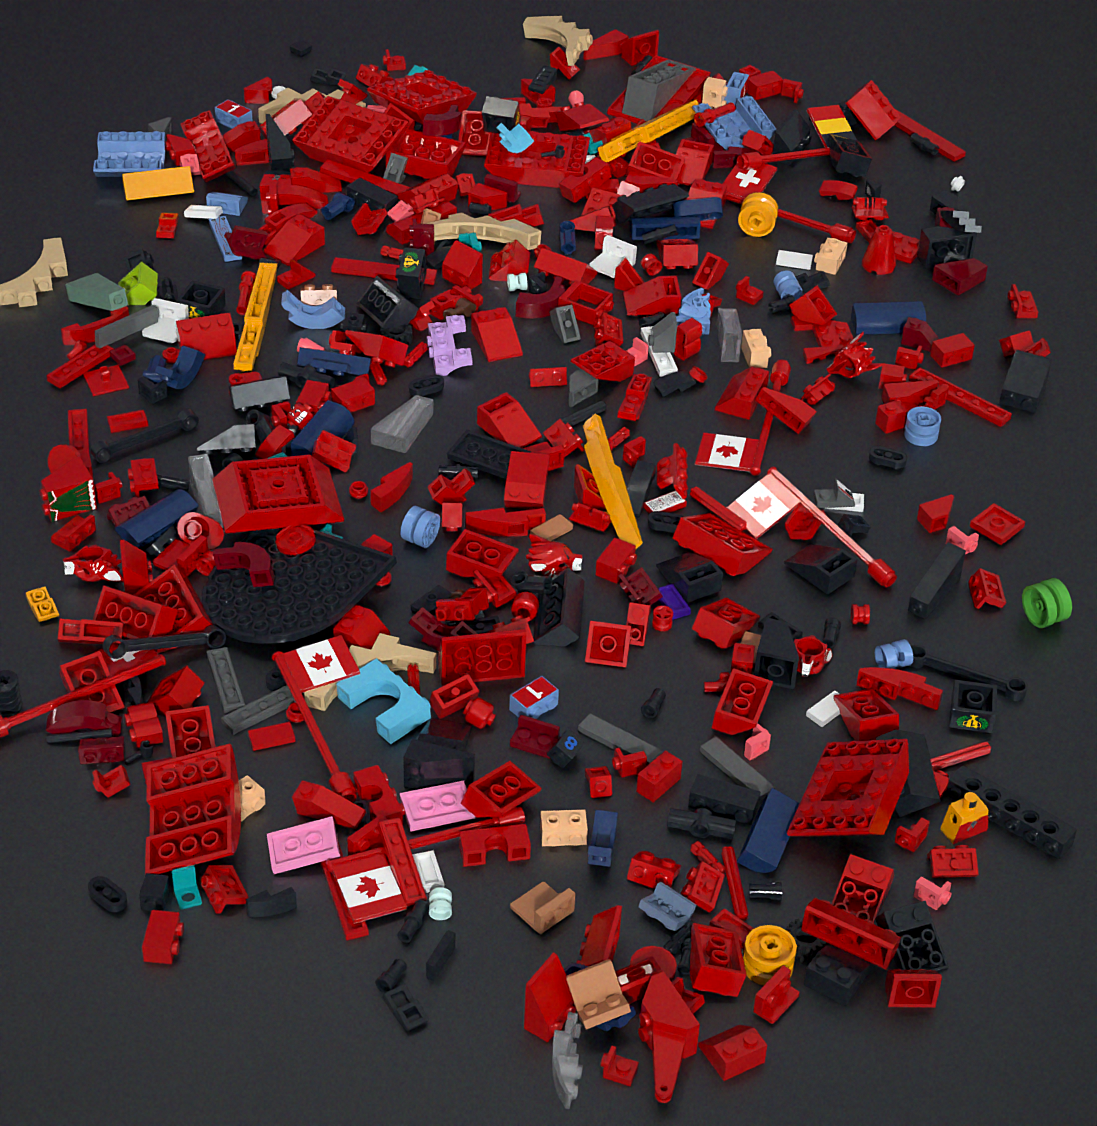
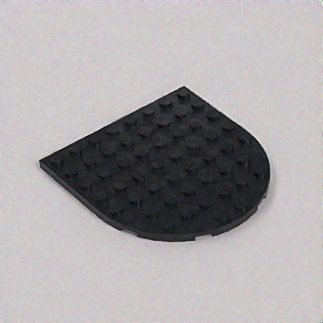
M283 528L252 531L241 542L256 544L266 550L274 572V584L272 586L253 587L248 569L232 568L217 570L215 566L208 575L206 586H203L202 603L213 625L218 626L231 638L250 643L296 641L315 634L339 621L397 564L396 557L314 530L316 541L311 549L302 554L286 555L277 549L275 542L277 534Z

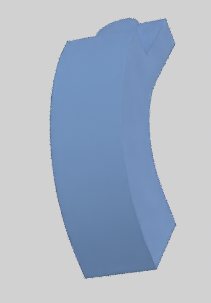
M288 290L282 293L281 305L286 311H289L288 319L296 325L308 329H325L345 319V307L334 297L322 305L309 306L298 300Z

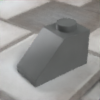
M572 305L558 307L549 312L553 328L563 344L581 339Z
M671 312L652 327V334L648 336L649 346H652L653 353L675 352L677 333L675 312Z
M582 369L570 374V407L598 392V379Z

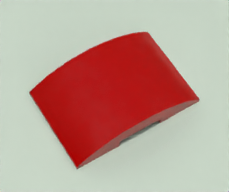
M229 743L147 765L146 801L150 805V836L146 837L145 875L146 873L161 874L174 869L234 855L240 838L241 799L232 745Z

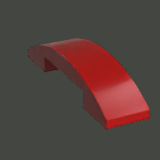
M125 306L110 311V317L84 326L76 323L61 328L63 344L75 345L77 341L85 343L95 342V330L129 316L128 307Z

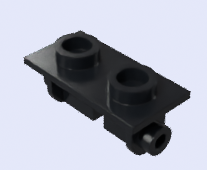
M164 277L161 281L162 286H158L160 299L177 303L176 285H172V280L169 277Z

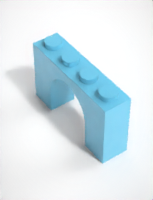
M377 658L360 668L359 675L336 683L338 698L350 709L376 695H390L399 700L395 706L376 717L377 733L390 744L431 718V705L425 697L422 698L412 686H408L399 675H395L386 664H382Z

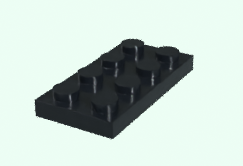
M466 430L447 452V458L470 467L478 466L479 470L507 479L511 451L532 452Z

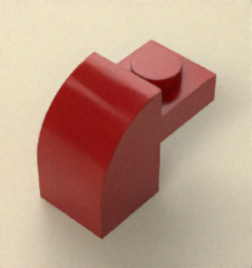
M464 468L452 480L440 474L428 486V490L433 500L441 505L442 503H463L467 500L465 493L471 489L475 481L470 471Z

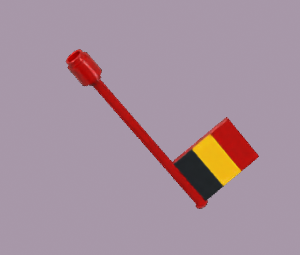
M839 105L808 108L806 111L825 148L763 156L758 152L742 153L737 157V165L740 169L749 170L757 169L762 163L830 155L829 134L853 140L857 139Z

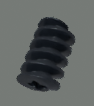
M2 670L0 671V714L2 717H11L16 715L22 708L18 676L13 671Z

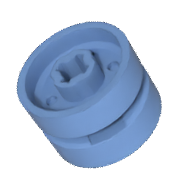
M923 406L909 410L904 431L905 438L910 443L918 446L934 444L939 435L940 414L932 408Z
M413 506L409 509L402 522V539L428 548L438 534L441 521L440 516L421 507Z

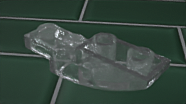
M568 1012L565 1030L554 1031L552 1071L555 1087L561 1102L567 1109H570L572 1099L577 1100L579 1085L575 1083L576 1079L581 1080L583 1065L579 1064V1054H576L577 1043H574L575 1038L580 1037L581 1024L577 1023L578 1013Z

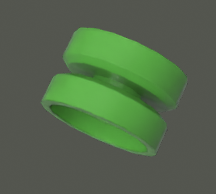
M1049 578L1040 583L1026 586L1023 590L1022 605L1026 616L1034 626L1045 628L1053 623L1067 620L1071 616V597L1067 588L1059 579Z

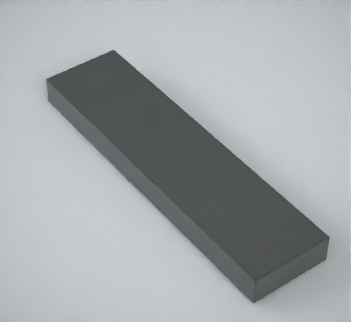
M155 305L149 306L95 330V345L100 349L158 323V308Z
M227 647L206 651L224 713L228 714L245 706Z
M286 685L221 717V720L225 727L234 735L287 709L290 704L296 702Z
M591 713L578 725L579 732L614 750L615 748H620L624 755L644 751L647 756L646 766L662 754L661 749Z
M717 737L700 746V752L739 786L760 791V801L765 798L771 788L775 789L773 784Z

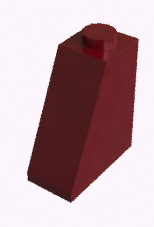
M975 258L937 264L934 266L932 280L959 296L986 279L988 266Z

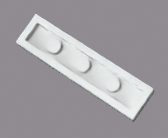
M653 326L641 328L640 334L648 346V336L652 334ZM652 346L648 347V352L659 377L678 372L670 352L653 353Z

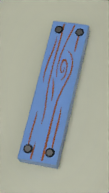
M221 216L217 219L209 218L210 227L224 261L242 259V257L232 253L224 236L225 232L232 233L226 216Z

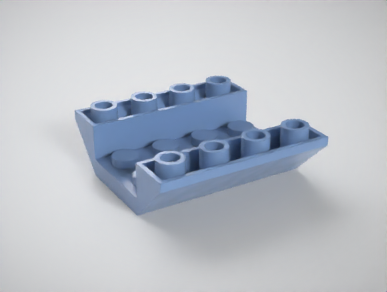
M752 96L737 98L736 110L733 113L716 118L713 123L705 124L716 142L726 150L730 146L745 148L742 143L743 137L747 134L748 130L762 134L768 139L777 131L776 127ZM708 103L693 106L695 113H702L706 109H711Z
M98 132V159L94 160L93 167L96 177H122V174L164 169L165 132Z

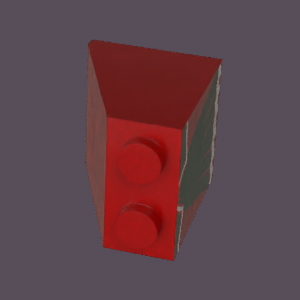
M80 456L73 458L41 480L42 489L39 492L41 499L44 501V504L41 506L44 515H48L51 522L97 509L93 478Z

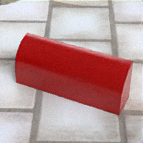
M443 201L435 207L427 208L440 213V220L448 219V215L457 214V207L448 201ZM423 212L412 214L389 224L386 228V233L402 245L408 243L409 240H413V236H410L409 225H413V219H416V224H421Z

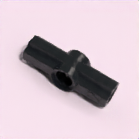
M282 362L278 371V376H286L287 380L295 382L301 389H303L307 380L328 383L330 392L335 384V378L318 373L314 367L309 365L302 368Z
M670 808L667 826L688 830L697 838H706L709 835L733 839L736 820L713 816L711 811L704 808H699L694 812Z

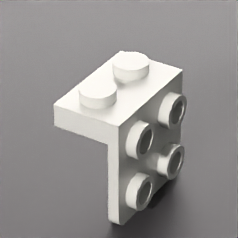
M607 235L603 241V252L589 266L597 272L615 278V269L625 257L632 266L635 265L637 246Z
M154 298L152 305L158 308V323L144 328L142 335L151 339L174 343L177 341L176 321L189 319L188 305Z

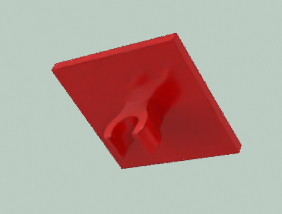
M119 365L103 366L100 369L83 374L93 396L129 388Z

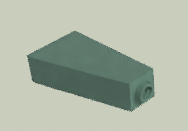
M94 273L65 284L69 301L110 311L128 305L125 289L99 273Z

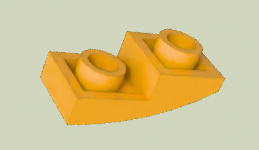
M46 587L26 592L27 601L39 622L59 616L55 603L50 598Z

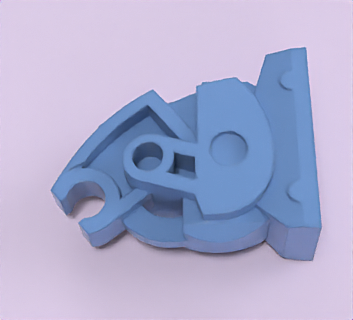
M700 288L686 295L682 300L679 316H676L677 326L693 318L702 324V334H709L711 316L710 293L702 296L704 289Z

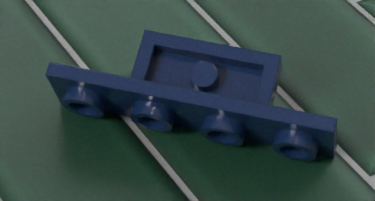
M302 347L299 349L297 366L305 367L309 365L316 368L317 372L326 373L329 370L333 371L334 375L344 376V373L369 375L371 358Z

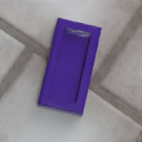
M673 584L658 588L663 595L659 599L661 605L668 606L673 610L672 620L691 614L690 607Z

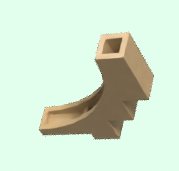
M562 16L527 17L523 23L525 38L546 39L566 48L568 66H574L577 59H579L580 53L583 50H588L593 43V37L590 35L589 29H578L575 22L565 23L562 20Z
M290 88L284 89L277 93V99L258 108L259 123L262 124L266 121V114L274 115L294 98H299L305 102L318 91L311 89L304 94H300ZM338 89L329 95H323L325 97L330 96L341 99L344 92ZM362 101L356 104L366 108V103Z
M461 212L448 215V219L427 223L434 224V241L458 239L459 234L476 233L477 239L507 244L517 240L527 250L537 248L541 241L540 230L516 219L501 222L490 216L473 218Z
M61 237L44 239V248L36 264L21 276L0 284V305L19 303V307L37 305L36 292L53 290L51 278L68 276Z
M381 633L371 650L353 645L349 649L359 669L376 658L382 664H386L391 671H407V666L410 664H417L419 671L433 674L436 669V653L400 645L399 638ZM339 681L304 692V699L308 707L325 711L331 701L338 695L336 683Z

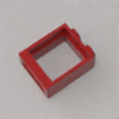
M576 280L559 297L558 307L572 305L576 319L594 325L596 318H599L603 312L607 314L613 309V294ZM581 299L598 307L592 309L576 302Z

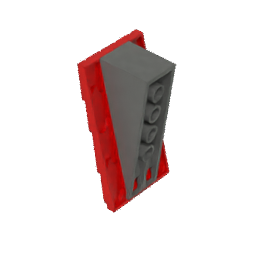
M654 55L640 72L629 76L626 89L608 108L607 114L623 117L637 124L641 119H644V121L652 120L689 103L704 86L711 72Z

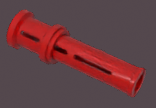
M729 102L715 109H706L702 113L698 112L694 115V122L698 127H703L706 123H713L716 118L733 113L736 109L735 105Z
M245 271L241 275L242 282L239 284L240 295L236 312L240 315L246 314L256 279V274L252 271Z

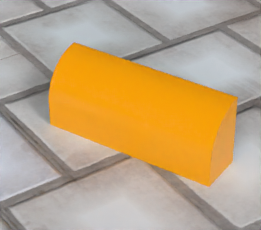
M190 166L122 174L126 201L194 193Z

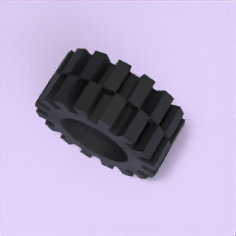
M404 324L387 329L381 327L380 335L405 343L409 347L412 343V326Z
M798 918L795 919V923H789L786 931L794 937L797 945L795 960L799 957L800 962H804V959H807L809 963L818 951L826 946V942L801 931L803 920L800 922ZM808 937L814 942L802 943L797 938Z

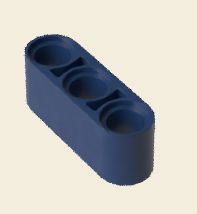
M719 197L684 200L673 204L674 217H699L700 221L715 220L723 217L722 199Z

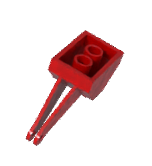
M663 971L650 978L642 1001L641 1013L639 1014L640 1027L638 1028V1034L640 1039L646 1042L652 1050L655 1099L658 1102L667 1103L672 1098L682 1059L692 1056L697 1052L700 1024Z

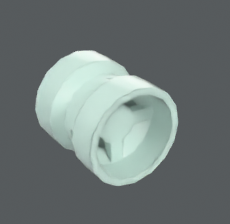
M520 273L519 275L507 274L509 292L516 289L521 291L527 290L526 273Z
M446 888L433 889L429 893V915L435 920H446L452 915V893Z

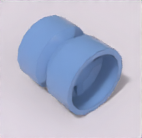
M782 271L775 276L773 283L781 299L793 295L796 301L802 296V288L793 272Z
M905 639L892 642L891 645L884 644L875 648V660L879 668L896 669L897 667L901 668L913 663V652L910 644Z

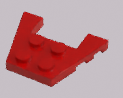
M791 316V324L794 331L813 330L819 346L803 348L806 364L813 363V360L817 358L820 360L826 359L827 355L833 353L836 356L853 340L847 322L829 320L824 325L802 321L796 316Z

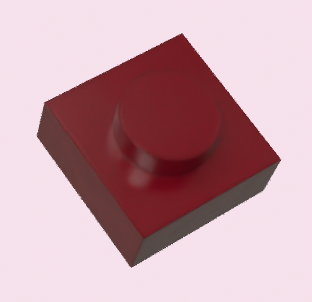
M126 344L110 351V357L120 366L136 359L135 353Z

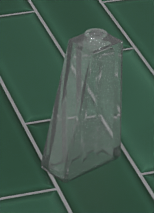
M718 308L717 328L721 362H739L742 330L737 310Z
M415 395L371 428V444L406 454L433 415V399Z
M208 454L188 457L190 484L195 501L199 505V513L214 519L224 528L212 482L214 475Z

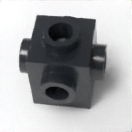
M346 313L344 322H341L340 331L345 332L349 330L367 333L364 314ZM346 335V340L351 341V339Z

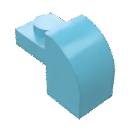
M502 123L496 127L501 132L499 136L502 139L499 142L512 153L522 152L534 142L533 138L520 124L511 131Z

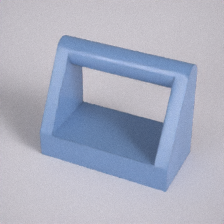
M211 192L206 196L207 206H221L223 214L240 216L248 201V197L219 192Z

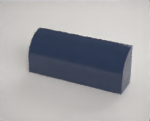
M699 217L630 218L629 229L632 240H643L642 234L655 231L659 227L661 229L675 224L678 235L664 239H700L701 223Z
M922 301L853 303L851 320L856 335L862 332L864 334L903 333L904 326L909 317L926 321V312Z
M327 400L291 442V456H312L314 442L322 430L343 438L355 423L350 411L341 404Z
M177 489L115 527V531L123 540L141 549L157 539L170 526L176 527L180 518L186 513H196L199 505L186 491Z
M771 788L761 803L737 862L750 870L760 873H768L775 870L790 837L787 831L800 803Z

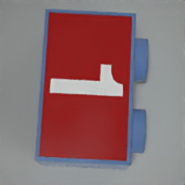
M733 72L726 85L728 87V93L725 97L727 104L731 102L736 106L737 98L745 97L748 91V74Z
M227 99L215 107L216 122L231 129L248 121L253 122L252 110Z
M541 676L510 695L509 710L518 718L520 715L537 719L540 715L558 705L559 689Z

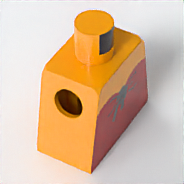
M968 792L963 799L949 805L940 830L952 844L988 830V808L975 793Z

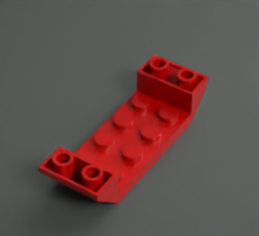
M210 110L202 112L198 116L187 119L180 124L186 138L190 139L195 148L199 170L206 183L236 169Z

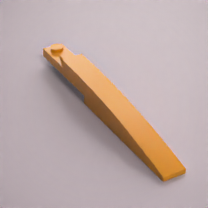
M697 99L649 120L598 147L601 160L607 163L636 148L639 141L643 143L650 142L694 119L696 113L693 110V106L698 105Z
M275 263L259 264L244 317L245 325L234 360V370L252 371L255 359L259 355L278 267Z
M595 413L583 425L587 443L584 445L587 458L600 495L619 539L636 545L637 549L643 542L621 468L614 463L601 417Z

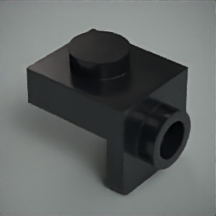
M544 272L529 277V292L531 294L547 292Z

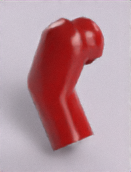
M77 341L74 348L66 355L67 358L71 360L87 350V344Z
M721 672L719 674L720 679L716 682H704V692L724 691L730 673Z

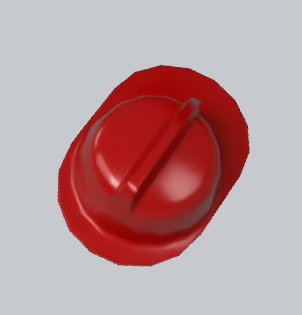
M190 512L183 515L178 521V535L188 544H191L200 535L207 537L208 550L215 549L223 541V528L214 519L199 513Z

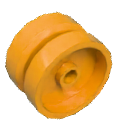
M756 192L749 194L744 199L738 216V223L741 229L746 234L755 237L768 235L773 230L778 215L776 201L765 193Z
M765 925L753 929L747 935L743 961L746 974L750 980L764 986L783 965L791 970L790 977L792 976L797 945L794 937L788 931L778 926Z

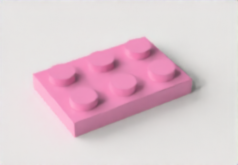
M464 781L400 793V802L404 806L410 832L475 819V816L461 804L467 790Z
M332 816L267 834L271 867L274 874L340 857L336 828Z

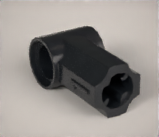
M257 410L248 412L246 423L255 424V433L261 443H263L274 430L271 426V418L269 415Z
M521 570L511 577V583L518 593L547 594L551 593L553 589V580L550 576L528 575L525 571Z

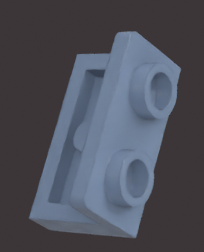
M659 882L654 893L641 899L638 907L645 911L648 916L662 922L666 928L676 931L684 927L691 920L696 904L664 883Z

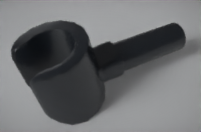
M558 145L555 151L541 153V157L555 156L556 158H562L565 153L564 147Z
M148 740L142 741L140 750L124 759L125 763L128 764L141 756L144 758L151 757L154 746L149 747Z

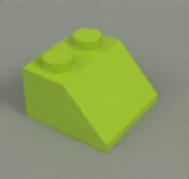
M140 262L118 282V285L125 289L128 305H145L157 296L158 273L143 262Z

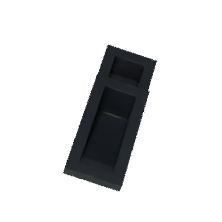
M637 460L627 488L634 515L638 518L642 513L644 502L648 499L650 487L656 473V464Z

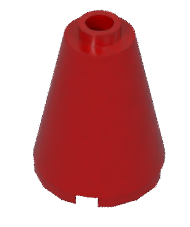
M881 225L875 229L862 258L863 268L870 273L871 270L876 271L877 275L892 273L896 267L893 231L887 225Z

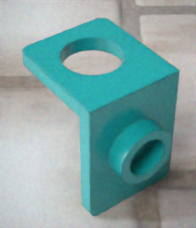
M194 865L172 870L173 889L179 909L201 905L202 900L197 887ZM191 893L195 898L190 902L182 900V896Z

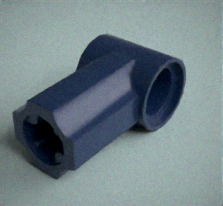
M337 192L332 201L321 208V213L325 219L331 220L343 211L350 212L355 205V200L341 192Z
M571 221L560 223L559 240L561 251L565 254H571L573 251H576L575 224Z
M155 355L151 358L147 370L143 372V376L154 384L161 381V375L155 373L156 367L166 368V360L160 355Z

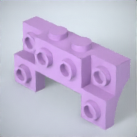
M464 315L446 316V322L428 323L429 336H427V347H429V358H433L435 375L447 376L459 367L472 365L470 348L455 349L453 338L455 333L466 332Z

